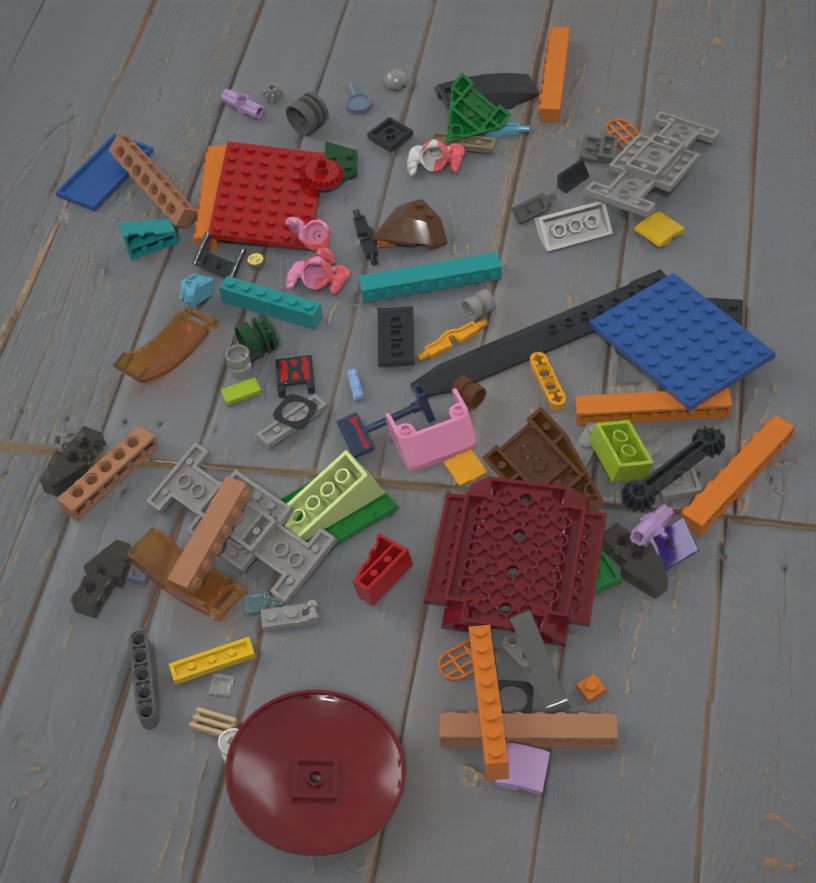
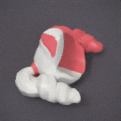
M432 139L423 146L417 145L411 148L407 158V171L410 176H414L417 173L418 165L421 163L426 170L438 172L444 169L449 162L451 170L456 173L460 169L465 149L459 144L446 146L442 142Z

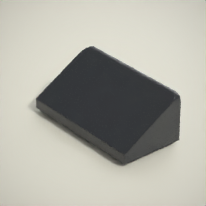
M583 159L578 160L557 175L558 189L568 193L589 178V173Z

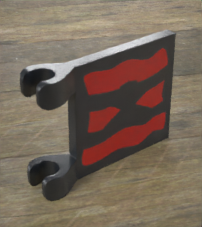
M312 355L275 360L279 398L286 397L285 386L305 383L307 384L308 394L315 393Z

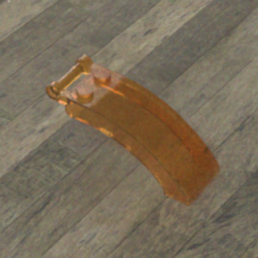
M188 305L183 312L178 311L168 325L150 342L132 352H123L113 364V367L139 383L156 380L182 364L199 347L210 331L218 326L219 321L200 312L197 308L195 310L189 308ZM195 316L200 320L204 321L206 324L201 325L200 323L194 321L189 317Z
M152 527L125 554L126 557L142 573L171 596L220 623L233 605L240 598H244L247 595L246 589L234 583L229 576L213 569L207 572L201 587L196 591L195 595L176 588L167 578L184 550L176 545L164 532ZM234 592L233 595L217 610V608L231 595V593Z

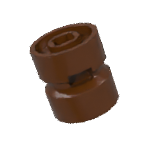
M466 375L457 378L451 388V395L453 396L452 389L456 388L465 405L471 409L480 406L486 396V389L478 383L473 384V380Z

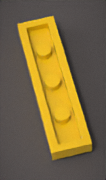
M246 637L169 663L174 683L177 685L256 658L250 638Z

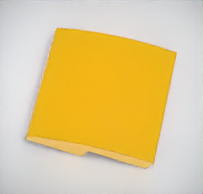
M659 211L635 226L634 230L658 247L670 244L673 237L683 235L685 228Z

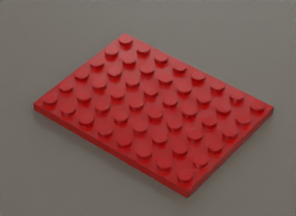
M227 141L208 231L211 234L210 239L310 251L299 240L298 234L294 233L287 226L286 219L297 217L305 225L315 220L320 190L307 186L301 180L300 168H302L303 164H306L307 160L311 161L312 158L318 159L320 157L324 159L325 153Z

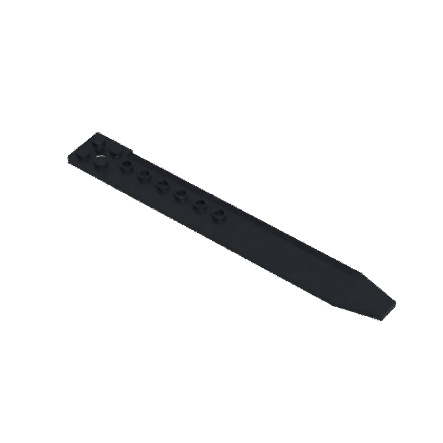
M660 269L631 281L629 285L440 363L412 382L410 387L414 392L413 386L420 383L427 398L451 393L453 383L462 375L472 379L474 384L529 361L530 356L535 352L546 354L593 334L595 331L590 327V321L667 276Z

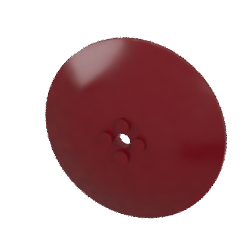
M303 690L282 695L265 703L243 722L234 735L227 753L225 781L229 800L235 813L245 827L257 838L287 853L301 856H328L360 846L375 836L388 823L402 797L405 784V760L403 750L394 730L372 707L352 696L339 692ZM313 775H318L321 777V781L312 783L309 778Z

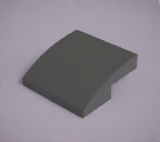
M602 133L601 138L585 134L580 159L588 163L612 162L615 158L619 137Z

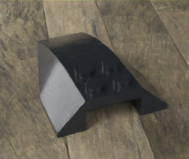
M493 73L468 77L474 82L473 88L496 107L501 105L505 109H512L517 103L523 104L539 96V92L529 74ZM454 81L438 84L434 87L438 99H443L448 109V115L451 85Z

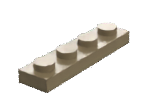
M432 131L430 140H438L446 146L459 144L464 147L465 151L493 154L496 146V138L470 136L446 143L447 133Z

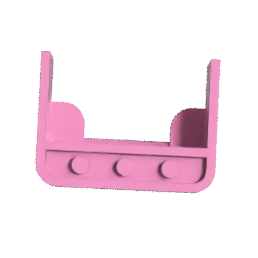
M456 388L452 389L454 405L449 409L451 419L416 432L415 428L408 423L396 426L390 413H386L388 434L408 470L419 471L455 457L456 454L476 448L477 437L467 406Z

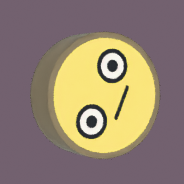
M260 253L250 254L247 257L248 267L251 269L262 268L265 264L264 256Z

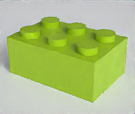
M624 420L595 423L588 440L611 482L645 479L654 462L631 422Z

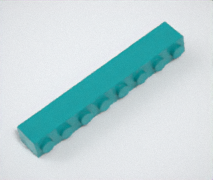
M495 252L359 276L363 303L500 280L502 279V266L498 253Z

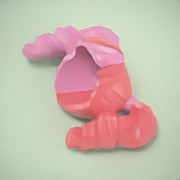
M297 217L286 219L287 226L294 233L298 234L299 240L306 248L316 252V256L322 257L330 265L336 263L334 253L327 248L330 242L331 230L323 220H312L305 225Z
M314 256L306 261L301 260L293 264L287 273L286 287L288 290H291L298 283V280L302 279L304 285L313 290H321L331 283V293L337 294L349 279L350 271L345 266L337 265L332 267L322 257Z

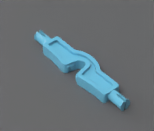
M505 123L502 128L474 136L499 138L502 136L519 135V132H529V125L519 126V123Z

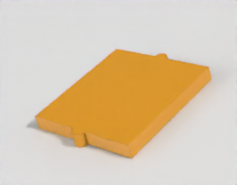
M472 449L456 454L455 457L443 462L459 487L470 482H476L477 479L488 474Z

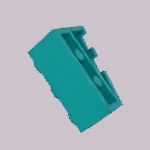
M169 219L117 223L130 260L179 244L176 231Z

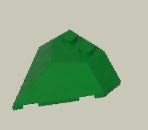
M461 73L451 85L446 143L502 128L512 114L501 105L498 107L493 105L473 88L474 82Z

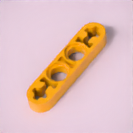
M541 352L533 353L530 356V367L549 407L555 411L563 410L566 406V396L546 355ZM547 372L549 376L542 377L540 373ZM550 385L556 387L554 390L546 389Z

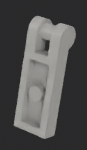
M310 600L304 604L261 610L263 632L319 623L320 616L317 613L319 608L318 602Z

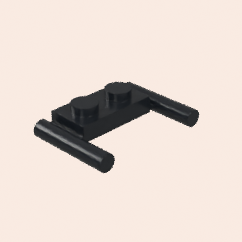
M205 232L192 264L224 278L227 276L235 278L247 249L241 247L233 263L205 251L211 234Z

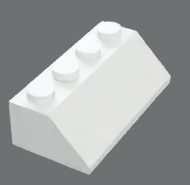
M602 201L534 218L538 236L546 251L613 234L606 204Z

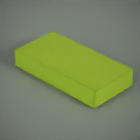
M255 377L221 389V394L227 406L262 394Z

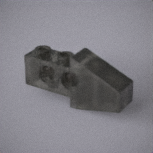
M83 426L63 452L56 450L53 453L40 479L44 492L58 497L88 472L89 466L94 463L95 458L106 446L101 432Z
M618 523L614 524L604 533L602 549L606 555L621 567V578L656 599L667 591L669 578L653 544L651 543L645 548L644 545L639 546L633 543L628 529L620 526Z
M115 540L83 566L86 576L82 578L81 585L71 597V604L76 613L97 619L115 587L123 589L134 558L131 544Z

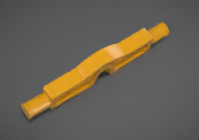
M485 319L477 323L471 321L458 329L444 332L438 340L425 346L424 352L416 355L417 360L421 362L428 357L434 359L441 354L451 351L452 344L450 340H455L459 344L465 343L480 333L479 329L488 325Z

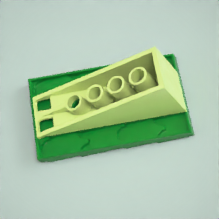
M347 450L315 479L280 498L281 501L294 510L282 526L307 543L321 527L338 540L331 550L400 508L362 463Z

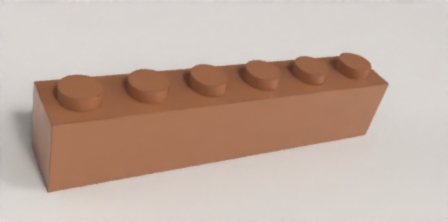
M226 476L167 578L174 587L192 595H195L196 591L201 587L205 575L211 570L213 561L221 552L222 545L226 538L230 536L236 521L241 517L243 508L251 499L253 492L246 483Z

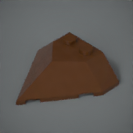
M423 199L396 207L371 238V241L378 242V239L388 241V243L409 246L423 244L426 245V248L432 249L447 245L441 218Z

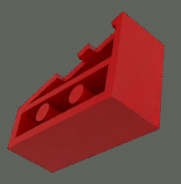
M379 533L374 547L370 548L368 552L369 557L365 563L363 562L353 581L358 597L372 606L413 566L408 549Z

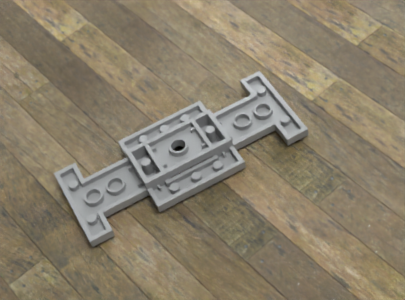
M660 111L653 118V124L663 128L659 134L654 133L651 137L638 134L609 164L608 171L614 172L619 176L610 186L593 181L585 189V196L622 208L625 211L648 217L655 210L656 203L645 200L644 197L654 187L671 192L699 160L700 154L688 149L697 139L713 144L719 138L720 130Z
M196 442L146 501L161 514L174 499L195 513L197 517L186 529L190 535H193L222 485L221 481H217L200 469L211 453ZM235 469L230 477L246 483L253 493L218 555L243 573H245L256 558L261 560L282 575L270 592L285 604H288L338 540L320 527L308 543L282 526L294 510Z

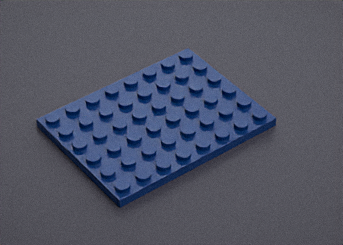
M675 273L668 275L590 321V327L688 411L696 408L775 358L776 353Z

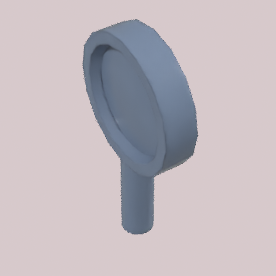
M350 82L348 86L351 95L345 100L346 110L354 115H362L369 112L372 108V98L366 93H358L355 84Z

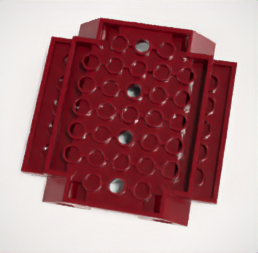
M489 476L472 483L470 490L466 491L465 495L447 493L423 599L424 604L447 607L444 610L441 629L469 633V627L490 625V629L515 632L510 618L530 610L544 644L566 647L569 626L566 624L590 627L607 513L588 511L590 499L573 488L562 485ZM523 498H530L532 500L529 504L521 503ZM516 533H523L525 537L518 540L514 538V535ZM516 569L518 574L510 576L507 574V571ZM509 606L511 611L509 613H502L500 608Z

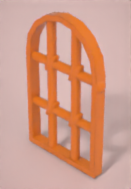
M614 119L606 124L607 134L612 135L616 133L620 137L617 145L622 150L625 147L620 143L621 141L628 145V138L634 139L635 135L641 134L631 123L623 119ZM617 123L620 128L615 129L611 124ZM608 126L612 129V132L608 131ZM627 127H630L635 133L631 134ZM624 130L628 136L623 137L619 131Z
M470 639L448 650L440 657L438 670L445 679L459 681L473 674V670L467 673L463 671V668L472 664V660L463 665H459L456 661L465 655L471 656V650L467 647ZM461 647L465 648L466 651L462 654L454 657L452 656L451 653H453L454 651L460 649ZM448 655L451 660L441 665L442 660ZM451 663L456 665L457 668L448 674L443 673L441 670ZM456 672H461L462 674L459 677H450Z

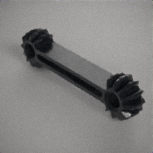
M704 425L703 429L697 428L696 433L692 436V443L643 481L637 482L634 479L633 484L627 482L626 487L622 490V502L626 505V509H633L634 513L640 510L642 514L645 509L650 510L656 501L655 496L706 456H710L712 459L715 455L720 456L725 449V434H721L720 429L714 430L713 426L707 428Z

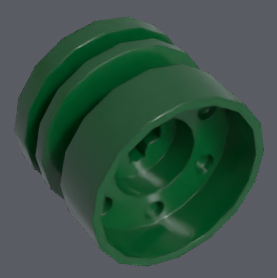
M264 314L259 315L258 320L256 318L251 319L252 328L247 322L234 326L239 345H244L248 348L250 360L262 356L261 347L266 353H269L271 349L279 348L276 332Z

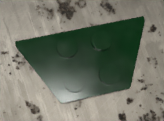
M325 142L326 159L338 162V165H341L343 170V179L340 184L357 178L358 151Z

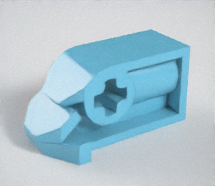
M193 274L180 282V300L189 305L190 309L195 310L197 304L213 296L214 278Z

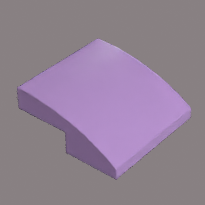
M506 742L509 779L495 780V784L513 791L519 788L540 795L543 792L550 752L527 745Z

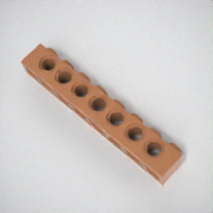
M117 134L109 148L113 158L120 162L121 167L127 170L130 177L135 179L138 186L143 188L146 195L155 202L154 204L163 211V214L172 221L174 226L188 228L197 210L130 136Z

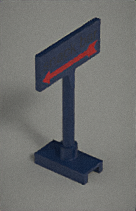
M420 383L413 386L417 401L391 414L393 421H396L413 412L416 414L421 411L428 423L435 421L430 404ZM357 412L336 421L354 458L374 450L368 433L387 425L386 417L374 423L363 426Z

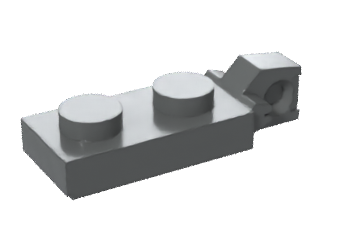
M541 193L511 208L517 223L520 224L550 208L549 203L556 200L557 197L555 193L548 196Z

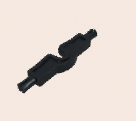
M355 209L353 210V222L358 238L364 237L360 239V246L365 253L366 259H370L373 266L378 265L376 241H371L375 232L368 226L366 218L360 214V210L357 209L356 212Z

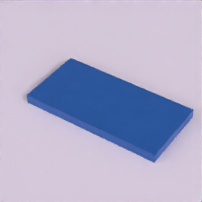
M116 133L55 192L57 197L96 212L130 177L127 170L121 167L120 162L114 159L109 151L117 135ZM133 140L148 157L154 152L153 147Z

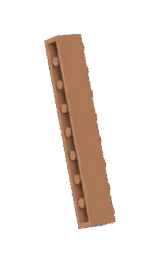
M449 711L440 713V747H482L478 712L457 713ZM522 712L502 713L507 743L522 744L535 748L617 749V714L608 712L600 714H589L587 712H580L578 714H567L565 712H557L555 714H545L543 712H535L533 714H523Z

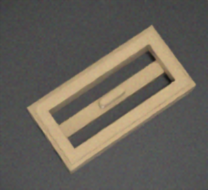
M197 707L196 715H193V721L190 722L189 727L192 730L220 737L224 731L197 723L202 722L227 730L235 728L238 721L237 718Z

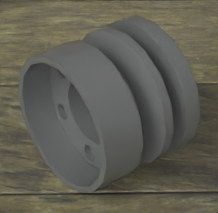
M306 92L286 108L288 122L302 135L311 133L329 117L326 104L314 92Z

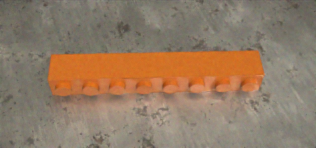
M551 27V32L547 34L545 63L543 64L542 83L540 86V93L542 94H539L537 114H540V121L560 122L570 42V27Z
M227 145L208 146L207 153H205L206 164H203L204 175L201 177L203 186H200L201 198H198V221H195L196 233L193 234V241L197 243V247H199L205 232L208 233ZM210 239L205 250L218 249L219 240Z
M729 388L724 389L691 411H688L666 391L575 396L577 426H586L588 421L603 423L629 420L631 423L731 418L732 401Z
M777 415L764 423L761 431L756 432L752 436L751 441L742 446L739 454L733 456L728 465L719 470L716 478L706 484L704 491L701 494H696L693 502L683 508L681 516L685 519L691 532L702 537L793 439L794 425Z
M490 625L469 627L470 650L486 781L509 779V762Z

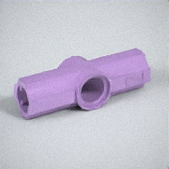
M225 89L221 95V101L236 108L237 113L241 115L248 114L257 119L263 117L265 108L249 100L247 94H238L232 90Z
M663 504L658 506L653 512L642 516L639 519L640 523L631 530V541L641 546L646 544L652 537L664 532V526L672 520V515L674 514L672 508Z

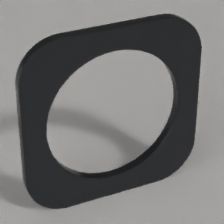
M289 394L275 409L273 417L276 421L292 428L300 429L306 425L317 411V405L315 402L297 394ZM293 401L303 402L309 408L308 414L299 421L286 420L282 416V409L286 404Z
M498 680L499 691L508 686H515L525 692L527 703L519 712L531 714L533 686L525 681Z

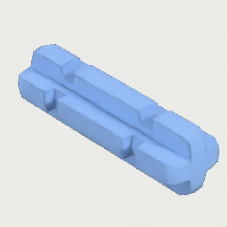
M354 368L352 370L349 369L347 374L353 398L356 401L362 400L363 392L357 370Z

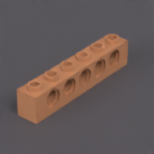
M141 426L130 432L123 441L118 443L114 449L105 455L95 466L90 468L66 492L60 495L57 501L61 511L78 522L159 448L156 437Z

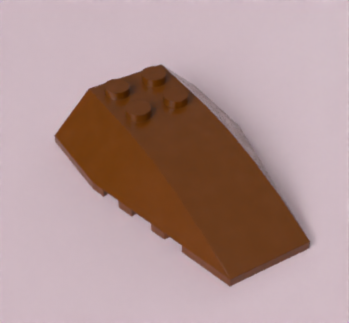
M539 407L526 419L528 424L500 448L497 445L494 446L482 457L500 478L569 486L590 499L588 511L598 512L606 505L567 433L542 407Z

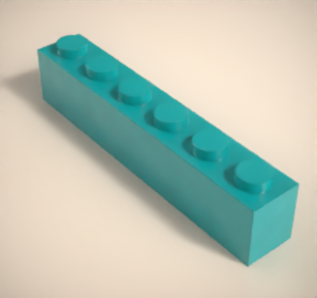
M229 276L219 286L222 302L313 330H316L323 319L321 303Z

